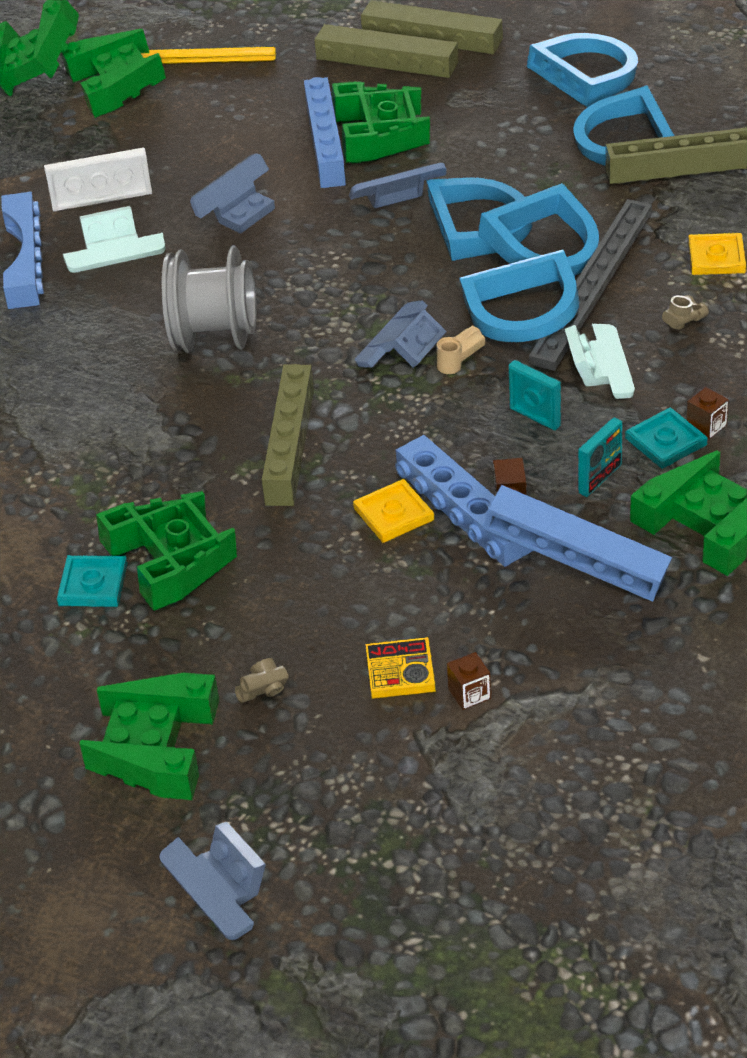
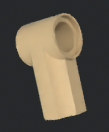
M472 325L455 337H445L437 342L438 371L444 374L459 372L462 361L485 345V337L479 328Z

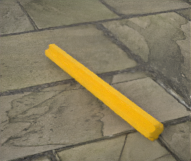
M274 47L149 50L150 53L142 54L146 58L159 53L162 64L275 61L276 49Z

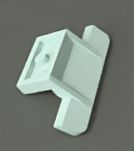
M127 206L80 216L87 249L63 254L68 270L75 273L162 254L165 251L163 233L138 238L131 207Z
M592 324L597 340L589 342L585 333L580 335L575 325L566 328L565 332L575 366L586 387L610 384L615 399L631 398L634 395L635 387L617 329L610 324Z

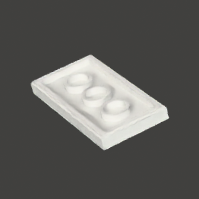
M145 148L44 165L53 212L152 194Z

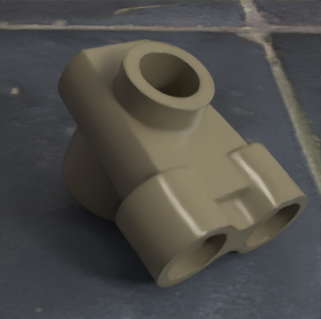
M690 295L674 296L671 298L669 309L663 312L662 319L674 329H683L686 323L693 320L699 321L708 316L709 310L704 303H696Z
M272 658L263 659L251 667L250 671L252 674L240 678V685L235 687V694L240 703L255 699L256 696L266 693L267 697L274 696L284 689V685L289 678L284 666L277 667Z

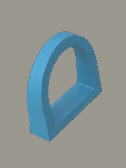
M574 33L531 44L527 67L584 106L589 107L597 101L623 91L632 83L636 74L638 57L629 45L615 38L591 33ZM576 53H601L617 59L623 67L617 71L590 78L561 58Z
M647 85L595 102L578 116L573 129L580 152L591 161L601 165H605L606 147L595 144L588 138V135L595 126L606 120L645 113L658 138L674 136Z
M484 178L426 180L429 202L451 260L455 261L497 253L478 236L479 231L457 232L446 204L477 199L495 200L508 204L525 196L509 185ZM532 223L511 230L510 233L520 243L528 236Z
M562 183L484 212L480 218L478 236L509 264L541 256L519 243L510 231L553 214L560 216L580 235L585 246L581 251L567 257L574 276L583 271L599 243V232L594 219Z
M564 250L459 278L464 301L474 326L479 328L484 336L497 341L525 342L548 336L567 325L576 315L579 308L576 280ZM559 281L563 290L560 301L552 310L542 316L525 321H508L497 318L488 313L481 304L482 301Z

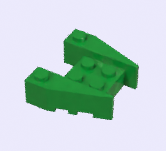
M47 0L43 4L39 29H33L22 37L18 35L7 21L0 23V87L8 96H12L14 86L38 75L46 73L49 78L54 76L59 66L57 59L61 52L66 51L68 47L66 41L69 36L74 35L78 23L79 14L67 0Z
M142 28L70 42L66 51L61 52L66 71L73 83L90 77L80 84L87 106L94 118L117 110L123 106L122 101L131 96L134 99L140 95L139 90L149 84L154 86L166 78L159 53L146 58L142 56L143 53H150Z
M365 82L332 83V103L336 122L362 120V122L342 124V149L346 163L372 161L430 144V117L416 118L415 116L421 115V88L403 86L402 89L396 90L387 89V84H377V88L365 87Z
M716 450L648 480L631 495L630 522L655 535L672 519L704 536L703 563L728 576L747 558V489L719 475L720 452Z
M203 491L181 494V499L162 502L161 498L150 499V504L134 506V502L124 503L96 514L99 541L111 556H119L145 546L154 557V560L137 566L140 594L153 611L183 599L237 557L235 529L231 528L217 533L206 519L205 495Z
M178 673L98 687L97 694L102 716L111 717L103 742L80 740L79 744L85 769L105 777L107 774L123 779L124 784L134 788L136 785L147 788L150 794L160 798L193 800L199 778L195 749L175 748V743L181 722L213 725L219 704L215 675Z

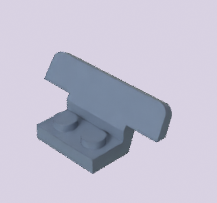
M260 154L250 155L193 195L190 203L195 216L202 218L214 210L220 224L241 234L274 210V200L257 193L253 183L254 180L269 170Z
M437 163L359 183L351 188L349 197L352 200L367 196L374 209L421 197L424 181L446 175L447 169L444 163Z
M423 301L409 302L395 314L355 358L358 367L372 368L386 352H390L394 348L414 368L447 331L425 310L427 305Z
M228 822L215 826L210 851L202 853L197 857L179 837L161 851L159 857L163 866L226 939L236 940L252 930L254 922L240 906L258 895L266 864Z

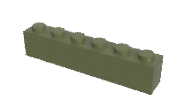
M370 0L361 14L362 29L458 42V49L494 54L503 40L502 19L374 0Z
M327 24L323 25L315 37L316 59L446 78H450L458 64V42Z
M747 128L606 144L605 170L610 184H623L639 180L648 181L665 177L673 178L690 174L698 175L716 171L724 172L741 168L747 169Z
M283 364L262 475L265 506H294L314 394L311 365Z

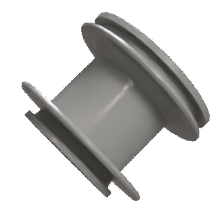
M231 246L228 251L226 267L191 269L188 256L182 249H179L176 255L172 252L165 255L162 268V305L166 332L173 351H181L183 349L186 353H190L194 348L196 332L231 330L234 343L239 350L245 347L247 335L254 334L257 307L253 271L249 260L242 261L240 251L236 246Z

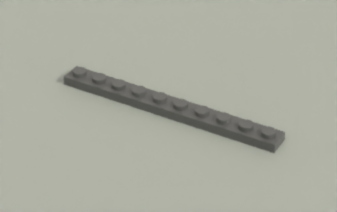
M627 199L576 280L579 295V308L576 315L560 330L538 340L529 355V365L556 370L570 347L565 329L575 325L578 332L580 331L650 217L652 204Z

